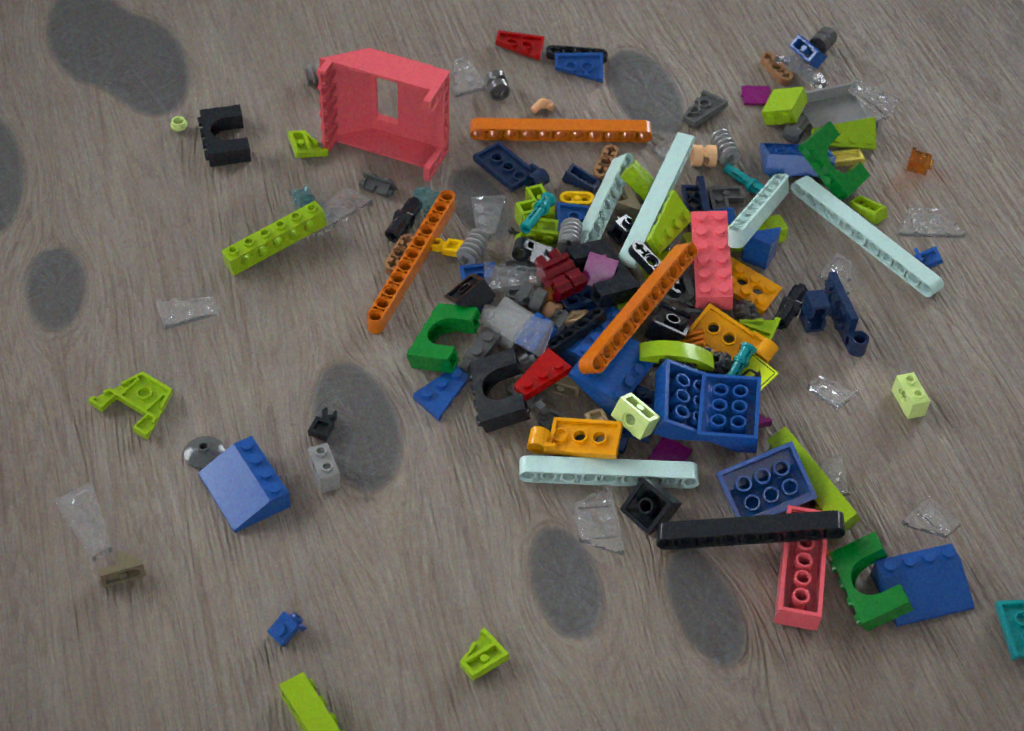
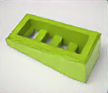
M862 195L849 202L850 207L875 225L887 218L886 206Z

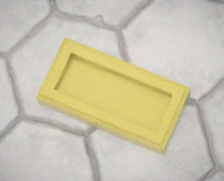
M860 148L831 151L836 157L835 167L856 165L859 162L865 163V158Z

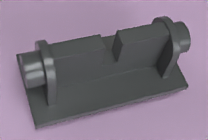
M362 172L364 180L361 179L359 183L362 189L374 192L375 188L378 187L376 193L385 197L392 196L393 190L397 191L394 181L390 178L385 177L383 179L372 172Z

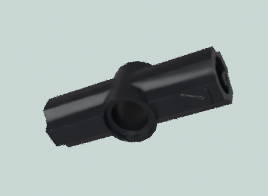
M417 197L409 198L401 210L397 209L395 211L392 223L385 231V236L389 241L395 243L407 229L410 230L413 227L415 217L422 208V202Z
M802 283L794 284L788 296L785 295L783 297L779 310L773 320L775 317L781 318L777 329H787L792 319L798 316L805 292L809 291L806 285Z

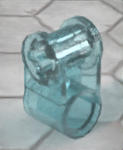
M308 185L295 191L293 189L290 190L291 200L298 209L315 201V197Z

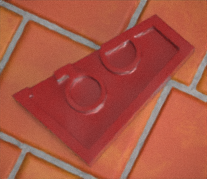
M498 30L495 45L540 61L545 36Z
M547 348L514 384V391L518 394L522 393L527 401L566 377L571 371L572 366L551 349Z

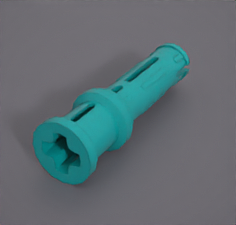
M731 163L724 167V173H727L736 181L746 186L748 192H753L757 195L764 187L757 178L749 177Z
M544 192L541 195V199L534 204L533 211L520 225V230L523 233L528 234L539 219L549 212L550 207L554 206L556 197L552 193Z
M742 342L741 349L733 357L734 363L727 375L740 376L743 369L749 366V360L753 353L757 352L756 347L750 343Z

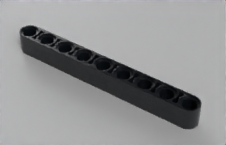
M837 510L662 522L657 525L656 545L663 550L838 539L845 535V522L843 513Z

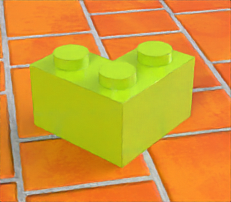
M542 184L526 187L525 201L515 203V220L519 227L522 224L523 215L528 216L533 211L534 204L546 192ZM555 206L550 207L549 212L541 218L554 219Z

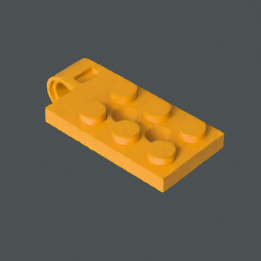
M731 257L733 297L738 301L747 299V302L752 301L757 308V312L764 315L781 293L783 287ZM742 280L746 283V285H741L738 283V281ZM753 290H759L762 294H755Z
M711 303L707 305L688 331L690 333L703 329L705 332V345L717 352H727L732 356V361L733 357L740 351L742 342L750 343L756 347L757 352L755 354L767 364L779 350V347L772 340L765 338L758 332H752ZM710 325H717L719 330L713 333L708 328ZM731 335L734 337V341L727 343L724 341V337Z
M554 417L551 432L541 426H534L530 429L527 449L536 454L617 460L623 423L622 421ZM578 435L585 436L583 440H575ZM599 436L605 437L601 442L594 441Z

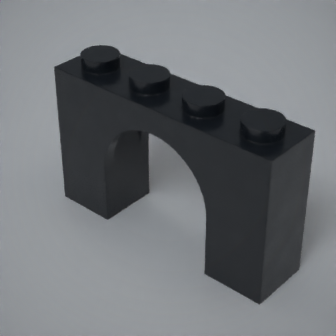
M240 104L199 110L200 117H197L198 126L202 127L199 128L201 138H204L202 139L203 149H207L204 150L205 160H209L210 167L250 162L251 152L248 137L231 140L215 137L222 131L244 128Z
M604 239L566 247L565 252L568 253L569 258L574 262L576 268H579V271L584 270L590 251L600 255L606 254V257L619 261L614 278L593 283L590 298L597 307L606 308L628 302L641 287Z
M513 348L469 362L471 370L468 371V374L473 382L471 391L476 400H473L475 410L478 412L476 420L479 427L482 426L484 431L488 433L531 419L528 403L522 393L499 400L488 398L491 388L496 383L522 374L519 359Z

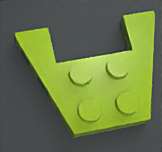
M142 371L122 381L120 386L114 389L108 388L103 391L104 394L98 397H90L88 402L89 405L104 412L113 402L118 400L140 413L143 417L132 427L133 432L148 440L170 401L173 390Z

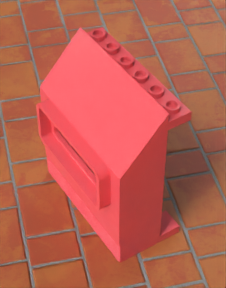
M372 48L319 58L320 66L317 70V76L319 77L320 129L322 130L321 142L323 143V149L327 148L328 152H330L336 142L423 167V180L430 182L449 152L450 71ZM377 78L397 83L398 119L382 115L378 112Z

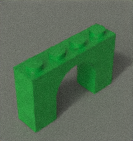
M829 121L819 127L797 148L828 190L839 200H843L849 197L870 174L861 162L850 167L845 173L839 172L832 166L828 157V148L840 133L832 122Z
M438 303L407 352V359L411 368L452 374L460 361L455 346L440 345L434 342L440 336L450 332L475 334L482 323L479 309L477 307Z
M875 531L829 553L832 559L829 564L833 572H838L840 578L837 579V582L842 591L846 590L848 594L845 599L849 607H854L856 614L853 616L858 626L862 625L868 632L914 610L901 584L876 595H866L857 591L856 583L859 574L866 567L874 564L875 560L888 557Z

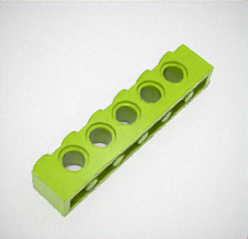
M313 201L221 250L226 267L235 276L327 226L324 210L316 201Z

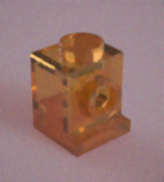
M913 147L906 170L926 176L927 170H931L933 166L932 154L917 151Z

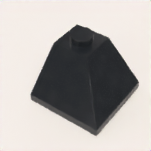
M471 273L444 297L457 306L483 308L493 302L496 294L484 278Z
M661 301L650 321L644 338L650 341L682 340L687 335L695 316Z
M642 477L620 510L645 533L651 535L657 530L659 523L668 522L682 503L664 488Z

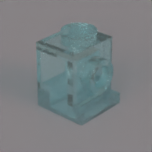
M424 185L421 188H415L412 196L417 197L422 202L421 210L428 214L440 193L438 191L434 192Z

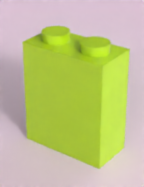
M804 86L773 89L761 111L766 126L797 123L808 101Z

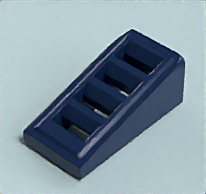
M574 163L571 164L562 178V181L592 193L601 183V180Z

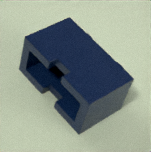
M824 290L805 292L799 318L806 333L824 330L825 316H828L830 303Z

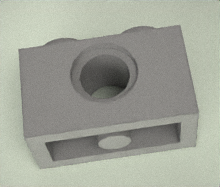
M328 443L308 448L309 463L321 494L341 488L340 472Z

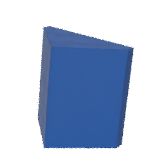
M781 228L756 231L745 246H743L742 261L766 270L776 254Z

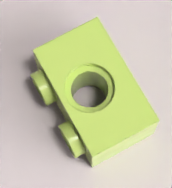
M915 373L897 375L891 391L907 419L925 416L930 399Z
M632 392L620 397L611 413V416L616 421H622L623 426L639 440L651 435L660 419L657 413Z

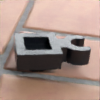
M325 407L322 410V418L315 417L308 429V435L327 441L335 427L334 422L337 420V411L335 410L332 415H327L328 408Z

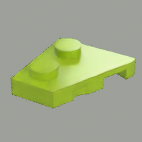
M305 130L288 131V139L296 158L328 156V149H322L318 145L319 142L312 138Z
M775 317L774 320H763V318L755 320L741 319L739 323L752 332H758L765 338L773 340L781 318Z
M484 627L480 631L478 640L476 642L473 641L468 653L460 660V667L474 681L509 660V653Z

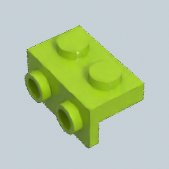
M523 215L522 223L528 217L527 215ZM540 218L528 234L521 231V237L531 240H543L546 243L556 242L559 235V220Z

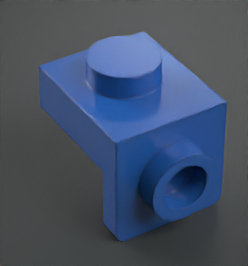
M936 246L920 253L918 248H914L916 254L914 257L929 269L943 263Z
M283 611L267 632L281 646L285 647L298 630L305 631L307 627L302 623L304 621L303 618L297 613L293 612L291 614Z

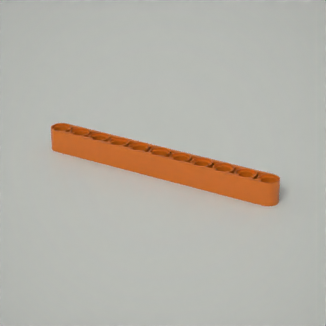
M474 118L470 122V136L474 140L644 143L652 139L651 123L647 120Z
M444 190L439 194L367 313V328L370 333L379 334L385 329L430 253L431 245L436 243L435 238L440 236L455 210V193L453 191Z
M695 243L678 244L672 248L579 360L578 367L582 374H596L604 371L696 258L698 250Z

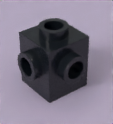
M627 214L621 218H615L607 234L619 245L626 241L634 220Z

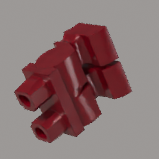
M555 248L548 253L550 259L548 261L543 255L536 257L534 261L538 269L536 276L540 278L545 288L554 287L552 297L555 304L584 290L588 279L585 273L580 272L579 268H576L567 252L562 254Z

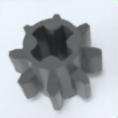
M747 299L735 305L734 316L738 321L741 319L752 320L751 318L756 317L757 308L752 301L747 302Z
M721 351L713 354V372L715 374H727L734 363L731 360L732 356L727 352L722 353Z
M524 353L518 357L522 375L536 361L533 354L528 356L527 353Z

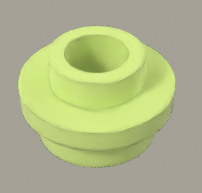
M176 116L172 118L170 126L172 130L180 132L185 130L188 124L184 117Z

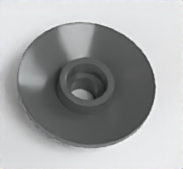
M197 437L185 447L184 458L191 467L203 469L225 451L224 445L215 437Z

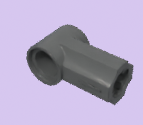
M802 114L797 123L787 124L782 138L798 144L802 139L803 133L810 125L808 117Z

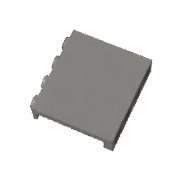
M856 82L806 91L808 101L801 115H806L810 120V125L808 126L810 130L821 127L829 121L832 124H838L876 116L877 132L880 129L882 117L880 114L872 116L855 92Z

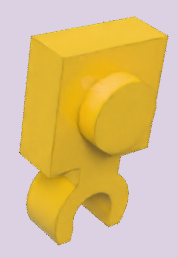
M435 238L436 244H432L431 248L433 252L441 251L442 255L457 257L456 253L464 240L448 238L446 241H443L441 238Z

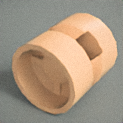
M694 145L690 154L691 167H701L703 164L705 167H716L717 146L706 145L703 147L702 145Z

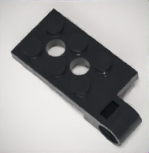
M519 237L514 242L512 257L518 262H525L529 259L527 267L538 270L534 264L536 257L543 255L548 261L550 260L548 253L555 248L526 237Z

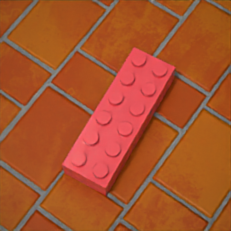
M727 211L691 212L690 222L691 242L695 243L698 250L696 258L692 261L695 309L704 310L711 303L720 310H732L733 283L730 247L728 246Z
M788 505L786 514L817 512L820 510ZM827 540L782 542L774 623L817 631L822 618Z

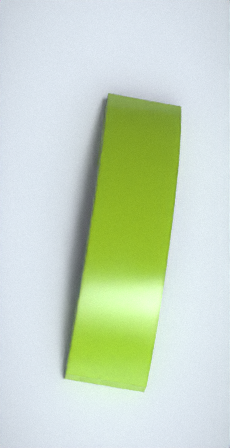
M670 340L648 341L638 345L639 361L658 363L660 359H670L694 363L695 369L714 371L713 354L697 345Z

